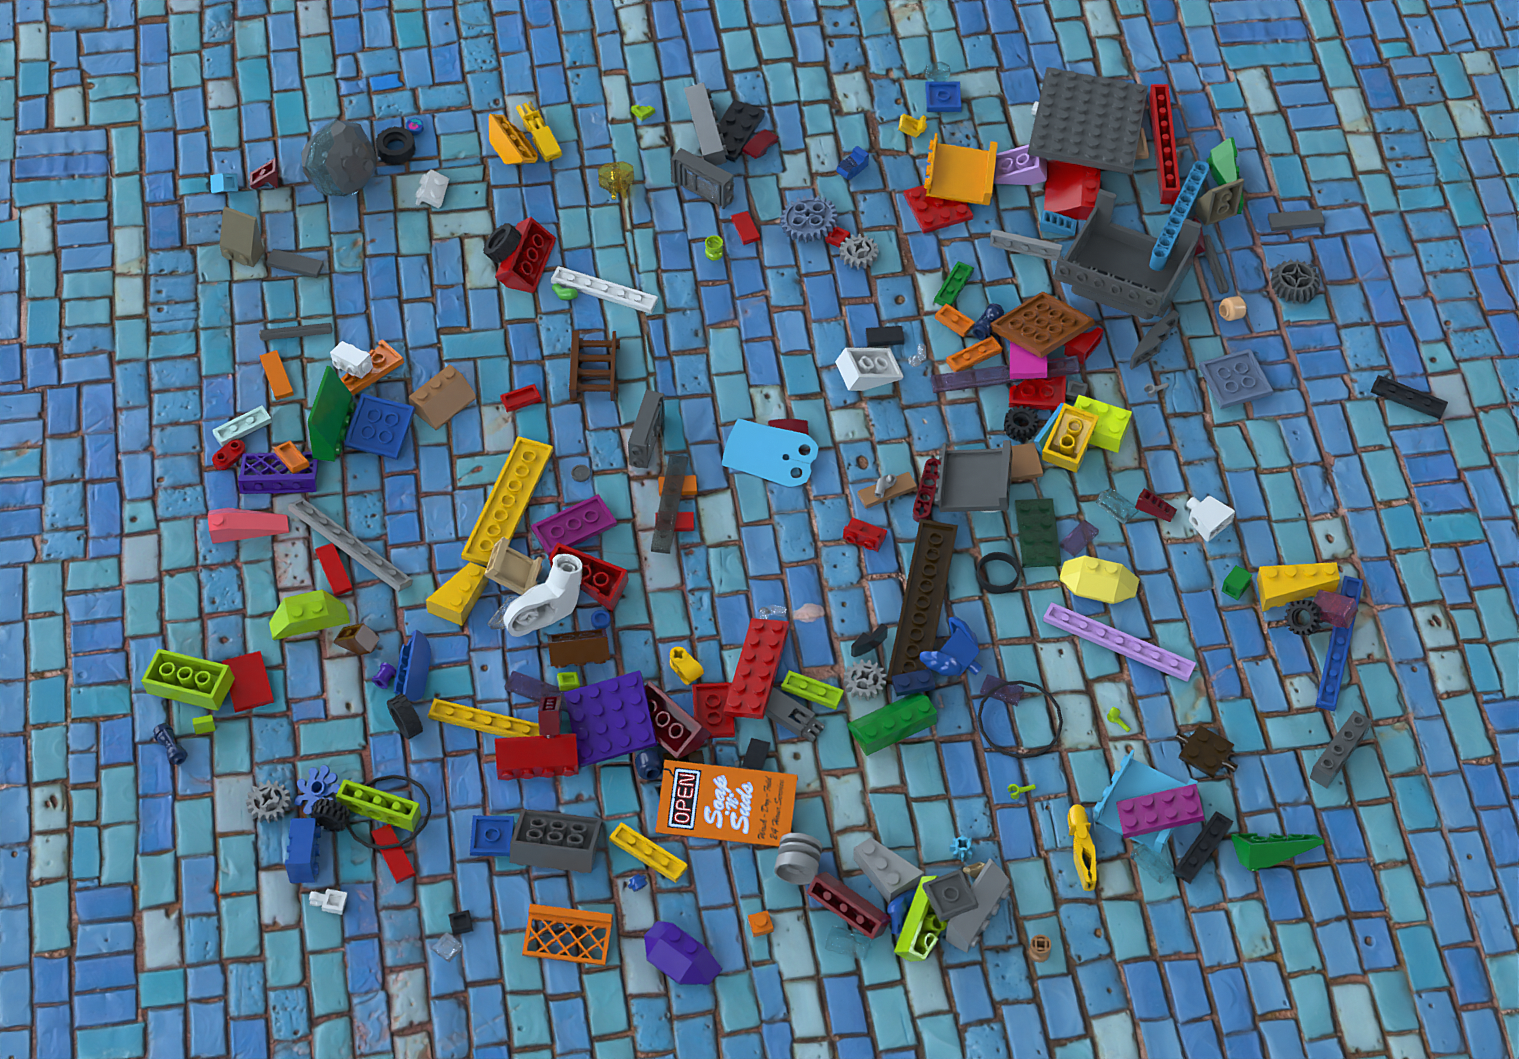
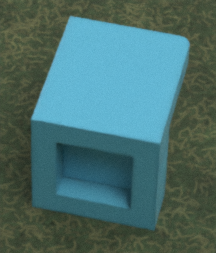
M221 173L210 176L211 193L238 192L237 174Z

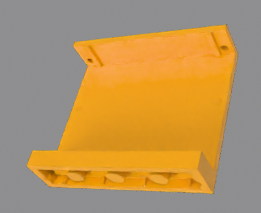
M935 133L934 140L930 139L929 150H932V152L928 153L927 163H930V165H927L925 174L929 176L925 178L924 188L927 189L926 196L989 206L993 189L998 142L991 141L989 151L938 143V133Z

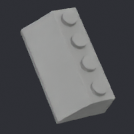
M989 858L971 886V890L979 904L978 908L952 917L948 921L946 942L968 953L971 947H976L980 939L979 934L981 931L985 932L990 924V917L997 914L1001 906L999 903L1002 899L1006 900L1011 891L1009 888L1010 879L992 859Z

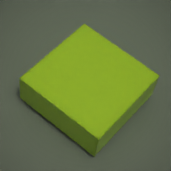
M577 672L557 673L560 691L580 688Z
M212 715L192 719L196 735L216 731Z

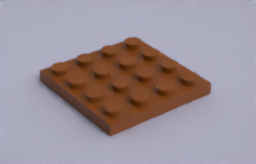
M1042 291L993 321L990 325L992 331L1042 358L1092 327L1094 319Z

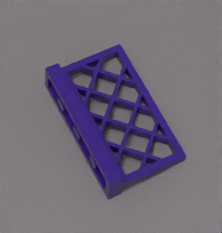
M301 452L306 459L313 458L312 452ZM243 453L241 472L238 476L240 494L317 492L318 459L309 463L310 467L295 474H285L290 470L275 453ZM269 459L275 460V462H273L270 465L266 463V461ZM247 460H256L257 462L249 465ZM280 464L284 466L280 471L274 469ZM263 465L265 467L260 472L256 470L257 467ZM307 470H309V471L311 472V474H303V473L306 472ZM269 471H271L272 473H274V475H265V474L268 473ZM250 472H253L255 475H247V474L250 473Z

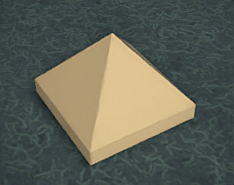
M979 861L964 867L963 872L976 879L986 864Z

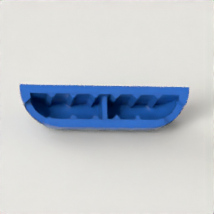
M418 630L413 631L411 639L406 645L403 644L401 647L394 683V693L397 695L404 694L410 702L417 701L424 695L431 659L430 644L424 634Z

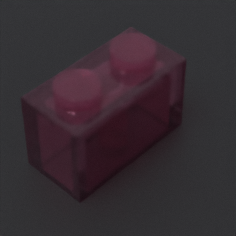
M1320 589L1312 601L1318 604L1317 607L1322 609L1319 611L1323 613V617H1320V620L1336 627L1349 628L1358 612L1355 599Z

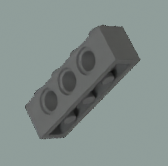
M1354 710L1313 766L1310 779L1327 789L1368 733L1372 720Z

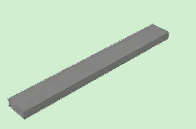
M301 498L289 504V511L398 592L412 585L413 580L305 499Z

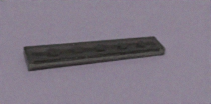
M669 455L651 552L670 554L688 464V457Z

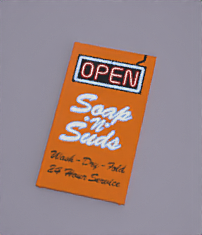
M665 760L655 833L779 847L780 838L785 834L791 833L798 775Z

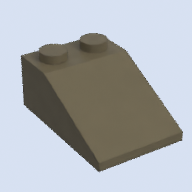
M1243 178L1213 188L1197 200L1195 212L1205 226L1237 215L1244 184Z
M226 206L223 208L219 244L224 258L254 268L264 253L257 218Z

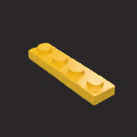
M622 822L609 836L610 842L675 883L688 869L687 863Z

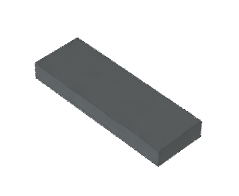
M1321 209L1269 213L1267 217L1271 231L1324 227L1325 223Z
M272 249L266 261L269 267L318 278L324 266L322 260Z

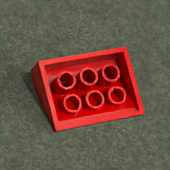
M1058 160L1047 161L1044 210L1075 220H1087L1095 207L1097 194L1100 190L1101 169Z

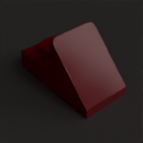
M277 158L272 159L250 173L249 186L255 190L267 182L273 187L278 188Z

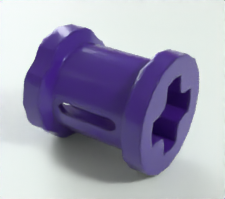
M383 662L377 675L373 676L372 682L379 688L387 689L389 680L397 671L392 665Z

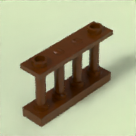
M572 331L569 379L570 401H577L578 394H581V392H610L611 401H614L615 394H618V383H615L616 351L620 349V338H617L616 331H612V340H583V338H580L579 331ZM583 347L612 348V354L583 355V353H580V349H583ZM583 362H611V370L579 368V364H583ZM582 377H610V384H581V382H578V379H582Z

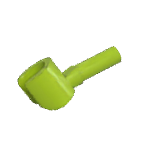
M1112 707L1107 715V720L1112 723L1116 722L1125 731L1129 732L1131 728L1119 718L1120 710Z
M1016 784L1008 786V792L1016 791L1010 794L1012 799H1018L1021 793L1036 789L1035 784L1025 787H1018Z

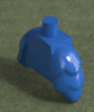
M956 616L950 617L948 620L951 630L950 639L939 652H921L920 661L928 669L939 672L942 676H961L966 669L976 676L983 667L974 660L980 652L976 634L971 631L965 621Z

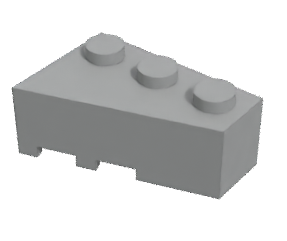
M871 837L854 847L853 860L888 904L900 894L911 889L914 890L919 885L921 877H924L923 871Z

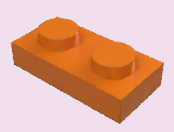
M947 303L935 314L937 321L962 337L973 329L975 325L973 320Z

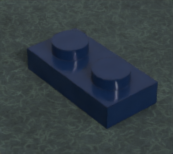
M931 669L892 676L896 697L935 689Z

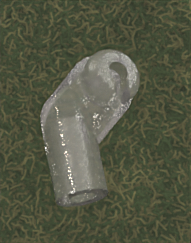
M924 344L917 346V355L909 356L908 362L912 367H918L926 361V346Z
M777 605L761 607L758 611L760 612L758 618L768 619L769 614L785 617L787 608Z

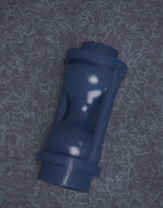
M989 304L973 326V335L976 338L983 340L989 337L992 332L990 323L1004 315V310L999 304Z
M167 723L157 725L153 730L154 738L159 744L167 748L166 754L171 765L182 764L186 760L188 753L182 746L175 743L173 728Z

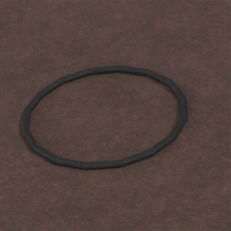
M1021 680L1004 682L992 688L981 701L977 715L980 732L988 744L1003 755L1019 759L1037 757L1050 750L1059 739L1063 725L1060 706L1051 693L1037 684ZM1022 684L1034 687L1050 698L1057 709L1059 725L1057 735L1046 748L1033 754L1018 755L1006 752L991 742L983 729L981 719L983 706L993 692L1004 686Z
M399 775L378 777L364 784V786L368 787L378 781L393 778L409 781L419 787L425 795L427 814L423 824L412 836L400 843L385 846L368 844L357 837L350 826V820H348L346 827L353 839L366 847L381 850L400 847L415 839L426 827L431 814L430 796L422 784L410 777Z

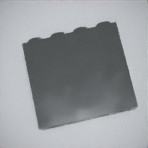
M1003 440L1002 449L947 450L946 443H943V448L939 451L941 465H938V476L940 478L936 479L938 493H935V504L939 505L940 512L1009 510L1013 458L1011 440Z

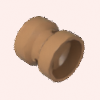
M1042 934L1036 935L1031 939L1029 956L1033 961L1041 963L1049 958L1051 949L1050 939Z

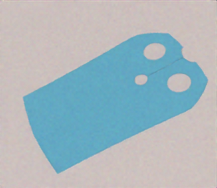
M738 418L727 440L721 465L787 487H793L807 482L812 472L810 464L813 460H816L819 447L807 434ZM806 444L810 447L811 450L808 455H801L798 450L801 445ZM788 454L789 459L783 460V455ZM793 468H801L803 473L800 478H793L790 472Z

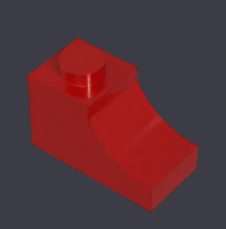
M1097 326L1091 332L1077 335L1064 344V355L1083 365L1102 342L1104 330Z

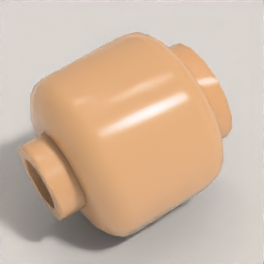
M1239 296L1225 298L1220 303L1219 314L1226 321L1238 320L1245 316L1247 305Z

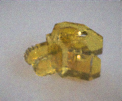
M622 161L605 163L598 169L599 187L608 190L609 194L611 193L612 200L616 199V193L621 192L623 198H627V188L634 183L633 166Z

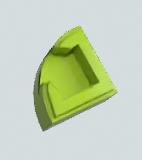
M635 105L631 107V112L643 121L655 114V108L649 105Z

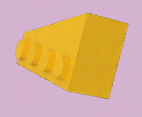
M1337 562L1260 566L1256 580L1262 612L1269 610L1271 607L1285 606L1286 603L1303 600L1310 596L1314 598L1335 592L1340 580Z

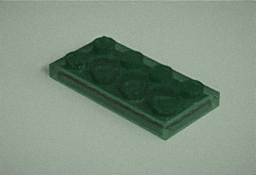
M1053 498L1015 500L1014 506L1022 568L1061 566Z

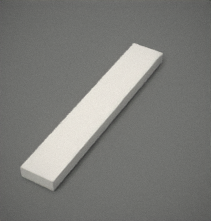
M560 266L557 267L551 278L552 284L559 283L562 287L576 289L578 292L652 314L658 302L657 296Z

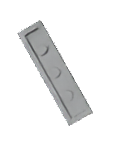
M992 229L990 236V246L1053 261H1057L1059 256H1061L1062 245L994 229Z

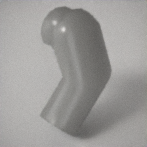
M894 474L878 479L875 497L883 498L885 489L892 487L896 483L897 477Z

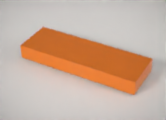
M991 336L946 357V362L954 373L957 374L1001 353L1003 348Z
M277 350L259 355L276 401L293 396L292 387Z

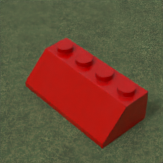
M529 217L517 223L516 229L521 233L520 243L515 251L501 262L495 278L508 288L534 293L556 237L532 217Z
M576 733L556 735L555 738H544V735L495 738L498 780L509 781L516 778L532 779L533 777L551 778L553 776L570 777L579 775Z

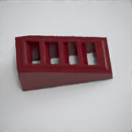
M1145 488L1140 493L1135 506L1140 511L1171 522L1177 512V509Z

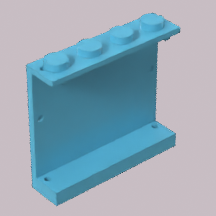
M1131 750L1128 756L1125 755L1123 757L1120 771H1115L1111 779L1112 785L1105 788L1102 795L1104 799L1102 802H1097L1093 810L1096 813L1094 821L1123 835L1116 802L1191 784L1197 785L1198 781L1190 778L1186 785L1134 760L1135 751ZM1175 827L1130 837V839L1161 854Z

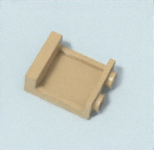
M502 537L493 547L484 576L523 595L530 588L537 585L536 578L542 570L543 566L541 563L543 558L538 557L536 560L527 557L508 547L510 540Z

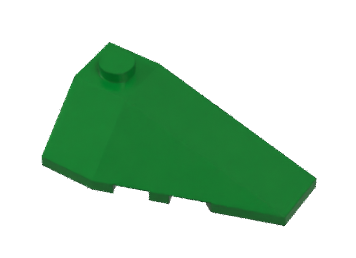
M1257 833L1231 834L1239 863L1247 867L1249 871H1259L1260 868H1268L1324 844V839L1315 834H1288V838L1276 833H1269V837L1257 836Z

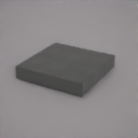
M961 869L922 884L940 922L978 908L979 904Z

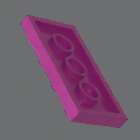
M598 494L531 525V530L550 557L557 542L572 547L617 526V521Z
M1196 784L1116 802L1124 839L1205 820Z

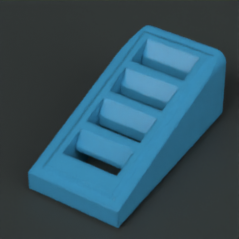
M1042 210L1039 231L1075 236L1077 220L1051 211Z

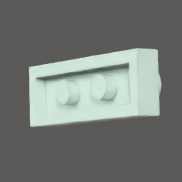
M260 406L212 431L221 447H223L231 440L239 439L272 423V420L264 407Z

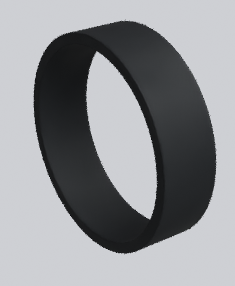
M992 552L985 555L979 561L977 580L986 591L1003 594L1011 591L1018 584L1020 567L1016 559L1011 555L1003 552ZM1001 560L1012 565L1017 576L1007 585L996 586L982 578L980 569L989 561Z

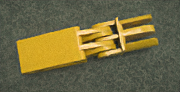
M531 101L528 104L523 103L522 108L520 105L516 106V110L523 120L524 128L532 133V142L544 161L549 162L562 157V151L548 125L545 126L539 110H536Z
M1076 804L1070 808L1067 816L1069 836L1074 835L1073 859L1083 890L1092 891L1095 890L1097 879L1095 846L1089 834L1091 823L1088 822L1085 808ZM1083 854H1085V858H1086V860H1087L1088 863H1089V867H1090L1089 876H1088V871H1089V870H1088L1087 867L1085 866V864H1084V862H1083V859H1082Z

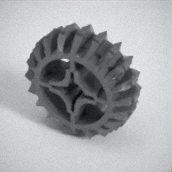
M1290 259L1288 263L1283 260L1272 272L1271 286L1275 294H1279L1280 299L1285 298L1286 302L1291 300L1293 304L1298 301L1301 304L1303 300L1308 302L1310 298L1313 299L1315 294H1317L1320 286V276L1316 268H1312L1311 264L1306 265L1305 260L1299 262L1297 259L1293 262Z

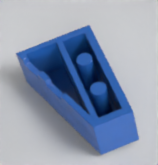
M316 818L291 819L289 830L290 844L287 846L289 859H285V867L290 883H315V875H319V863L316 862V856H320V844H317V840L321 838V826L317 825Z

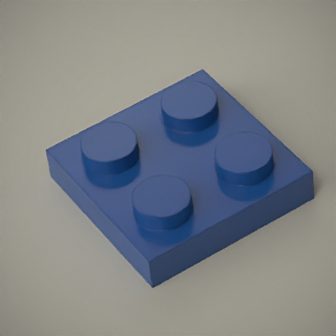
M960 81L925 82L926 112H961Z
M473 815L470 856H510L514 816Z

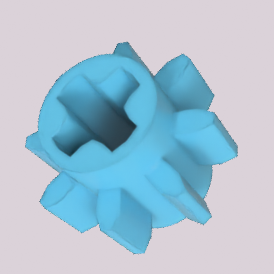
M964 835L957 839L953 838V844L949 848V851L954 852L953 859L957 858L961 862L967 858L972 859V852H975V845H971L972 838L968 839Z

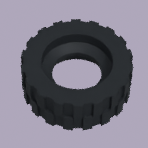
M397 126L389 127L379 133L376 138L378 157L387 164L399 165L406 163L415 154L414 136L408 129ZM393 141H401L404 143V147L399 150H390L387 148V144Z
M510 223L501 225L487 239L483 253L495 263L502 262L515 251L520 243L521 233Z
M401 693L387 701L393 721L407 740L423 732L421 721L404 694Z

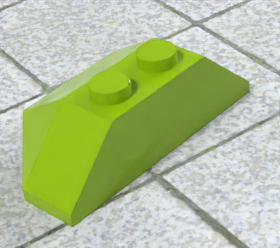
M321 589L284 598L269 624L273 640L348 624L350 619L346 605Z

